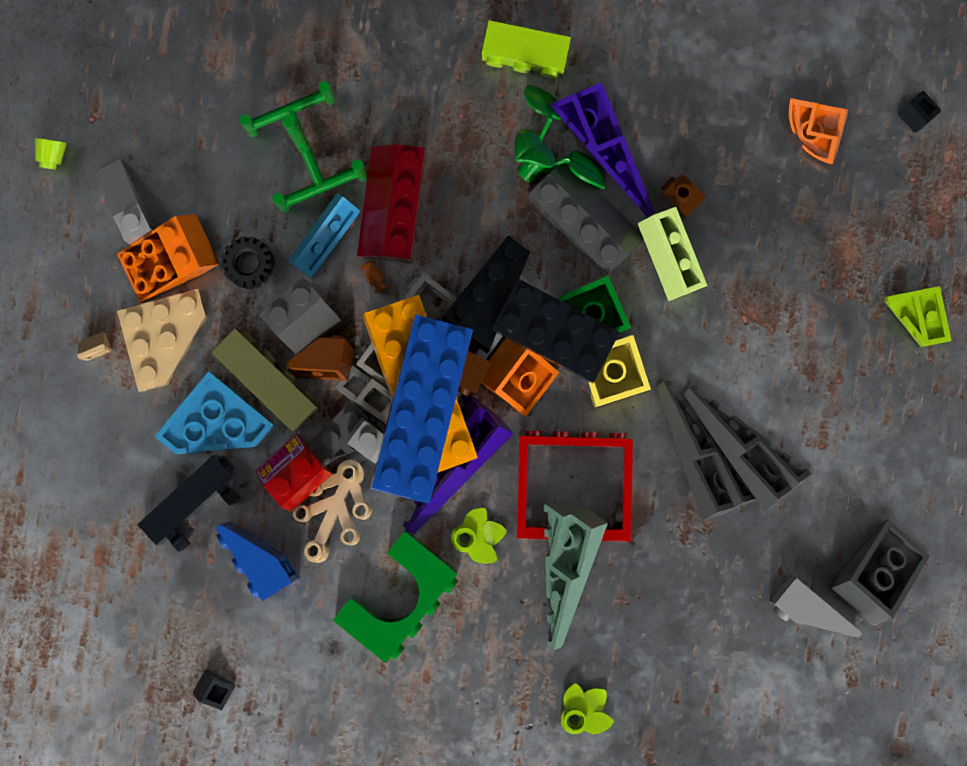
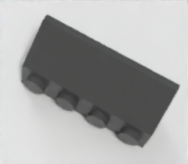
M563 163L554 169L528 194V200L604 277L608 276L644 241L642 234L592 184L577 177L570 170L568 163Z

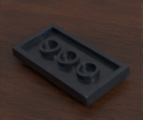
M519 278L491 329L495 333L592 384L620 334L619 331Z

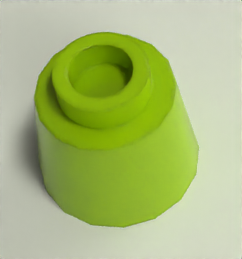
M35 138V161L40 162L39 167L56 170L57 164H62L67 143Z

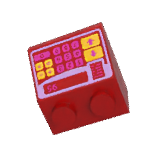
M298 433L292 436L255 470L263 487L281 508L290 512L333 475Z

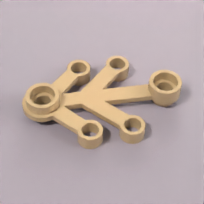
M345 460L337 469V473L331 475L317 488L315 493L309 496H320L323 490L339 485L335 495L308 506L298 505L293 510V517L299 522H307L312 516L327 511L315 539L309 541L305 546L304 554L310 562L321 563L328 558L329 547L326 541L337 517L343 530L341 541L346 545L353 546L360 540V534L354 528L345 500L350 491L355 502L352 509L353 515L357 519L362 520L370 517L372 509L366 503L360 485L364 479L365 472L363 466L358 461ZM351 468L353 470V476L348 479L346 477V472L348 469ZM361 506L366 508L363 516H360L358 513ZM301 509H305L306 515L301 519L299 512ZM349 532L354 534V539L351 542L347 540ZM313 546H316L318 548V553L316 556H313L311 554V549Z

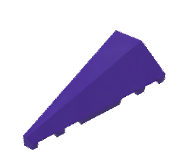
M602 82L552 103V108L646 216L655 213Z
M471 394L468 396L464 395L462 400L465 401L461 412L478 458L437 473L430 503L414 501V504L417 506L410 521H405L403 524L408 532L415 534L514 434L498 415Z

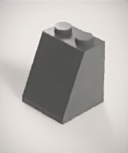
M304 277L259 313L272 331L296 355L316 339L338 335L347 327L312 284Z

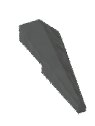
M670 380L663 381L657 385L656 388L701 520L705 521L719 517L756 500L752 492H748L740 481L741 477L737 471L733 472L724 459L725 454L700 420L695 422L686 409L689 405L686 401H679L672 392Z
M695 385L688 388L683 394L765 512L782 501L812 475L808 469L800 470L789 462L791 457L788 454L780 455L768 445L769 440L734 415L730 418L719 410L720 404L715 400L709 402L697 392L698 388Z

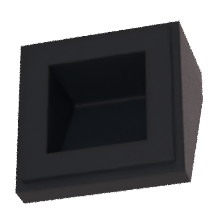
M923 90L898 112V115L913 132L917 133L941 112V109Z
M205 670L193 691V695L198 702L222 711L235 688V684L212 671Z

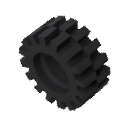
M243 236L239 240H232V244L224 248L226 252L221 256V259H223L221 267L225 271V276L235 285L246 289L258 288L263 282L266 283L269 275L272 276L273 274L272 268L275 267L274 256L269 248L262 241L250 236L249 238ZM246 252L254 253L258 258V267L252 273H243L238 268V259Z

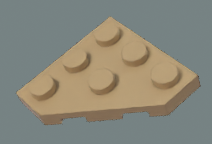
M200 289L117 311L138 392L169 384L179 362L183 360L193 342L194 336L207 318Z

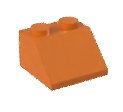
M505 338L490 358L489 362H491V365L482 384L526 417L560 372L541 356Z

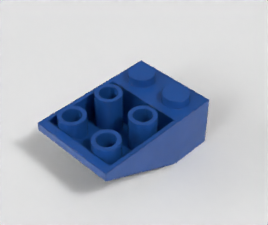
M233 522L224 523L216 527L219 532L216 535L218 541L224 549H230L235 557L232 559L235 568L240 574L245 573L250 581L247 583V586L255 598L260 597L264 601L299 578L286 555Z

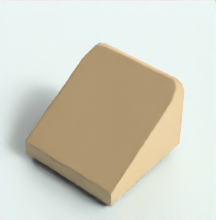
M100 332L81 340L78 344V358L89 361L111 352L112 347L106 333Z

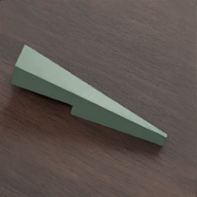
M548 502L544 504V512H548V527L544 529L545 537L549 538V554L545 556L546 597L550 598L551 612L547 614V622L551 623V639L548 640V646L556 650L563 646L608 523L588 509Z

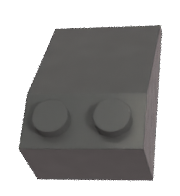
M887 519L843 568L831 589L872 625H876L894 618L930 556Z

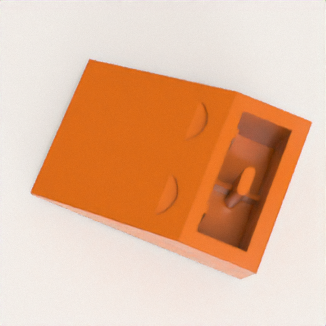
M196 214L174 216L117 253L140 303H144L191 281L219 265Z

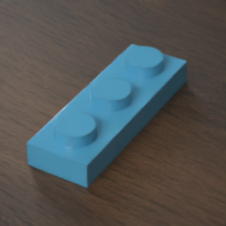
M337 193L288 259V262L312 278L358 216L360 210Z

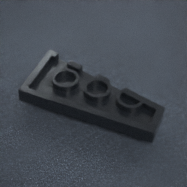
M507 236L445 313L442 320L450 324L473 329L470 341L485 353H488L496 336V333L491 329L518 278H520L530 251L510 236Z

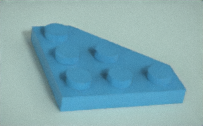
M208 371L154 437L175 454L257 447L275 425L212 372Z

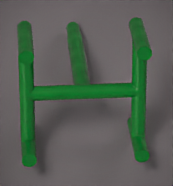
M327 81L320 82L319 91L251 119L249 115L243 114L239 118V122L251 137L259 135L258 128L282 119L285 130L302 155L313 184L285 196L281 193H275L272 200L283 213H288L293 204L350 180L358 178L360 181H364L367 179V171L363 162L359 159L352 162V168L324 179L296 112L325 101L328 105L335 103L336 98Z

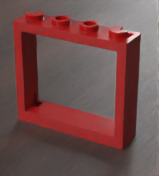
M525 430V436H519L517 539H549L545 537L544 529L548 526H526L528 445L623 447L621 528H606L601 541L631 542L633 439H626V433H609V438H598V432H581V437H570V432L553 431V437L542 436V431Z

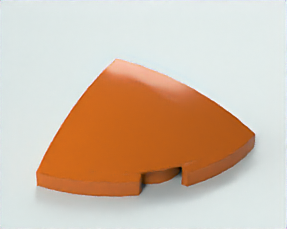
M790 98V125L793 133H797L804 144L802 148L816 159L833 164L842 137L848 109Z

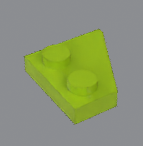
M940 286L884 297L885 303L920 347L952 341Z

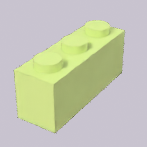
M676 207L652 215L638 223L668 301L708 286Z

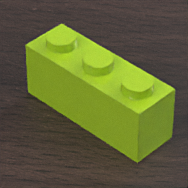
M489 20L482 49V61H486V64L492 67L501 68L503 65L514 67L513 69L517 72L529 73L531 70L541 72L543 77L556 79L557 76L563 77L571 37Z

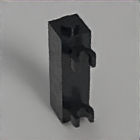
M212 455L137 525L156 546L163 544L168 539L178 552L185 550L191 543L179 532L178 529L217 493L220 494L229 506L234 505L241 498L228 485L237 476L232 471L235 466L224 455L222 457Z

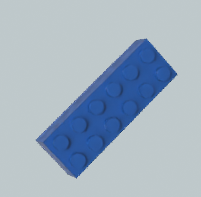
M420 315L414 316L370 485L371 490L423 503H430L473 329Z

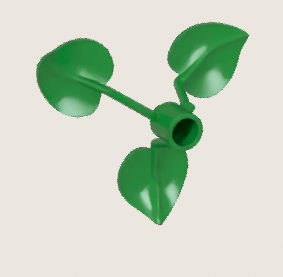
M527 85L524 89L527 103L536 112L545 115L546 122L539 136L527 129H521L517 133L515 139L516 162H522L517 167L518 174L525 181L534 183L543 172L548 174L555 167L568 163L570 170L577 177L604 190L606 184L599 166L585 153L573 150L570 153V157L565 156L555 161L554 154L542 143V140L552 122V118L562 119L551 106L552 103L558 100L542 88Z

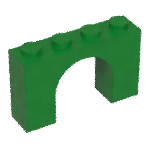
M406 530L389 549L387 554L414 576L419 588V599L416 607L404 617L387 619L377 615L353 595L333 619L336 624L385 664L390 658L394 661L405 649L402 645L403 641L408 635L412 639L423 626L420 620L426 613L431 616L441 604L437 600L444 591L449 594L458 583V580L455 578L458 571Z

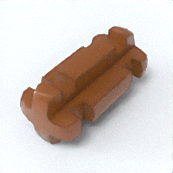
M374 260L367 261L360 269L361 271L365 270L364 276L371 288L375 287L374 293L380 294L389 288V284L384 283L386 279L379 267L374 266L376 262Z

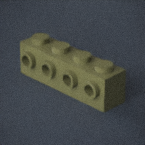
M234 328L211 353L292 432H297L319 409L315 404L318 399L307 388L302 391L294 383L298 379L286 368L281 371L275 365L277 359L268 350L264 349L261 352L254 345L257 340L246 329L241 332Z

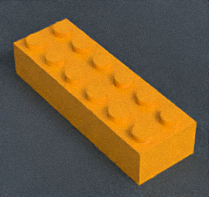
M419 295L366 312L363 316L392 399L412 320L415 315L427 317ZM457 398L438 472L478 458Z

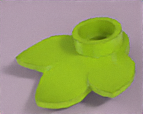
M476 508L468 512L463 524L453 530L451 542L456 550L464 553L468 552L473 561L489 564L497 561L493 545H496L505 536L507 530L497 522L487 521L486 508ZM462 533L470 535L471 539L468 543L460 541Z
M577 683L571 685L563 696L565 709L561 714V725L564 730L570 734H580L586 731L596 735L609 729L614 720L602 712L607 698L606 690L592 688L583 692ZM571 715H578L580 717L579 722L576 724L570 723L569 718Z

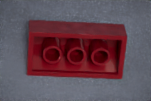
M401 144L371 146L357 257L413 263L426 161L425 147Z

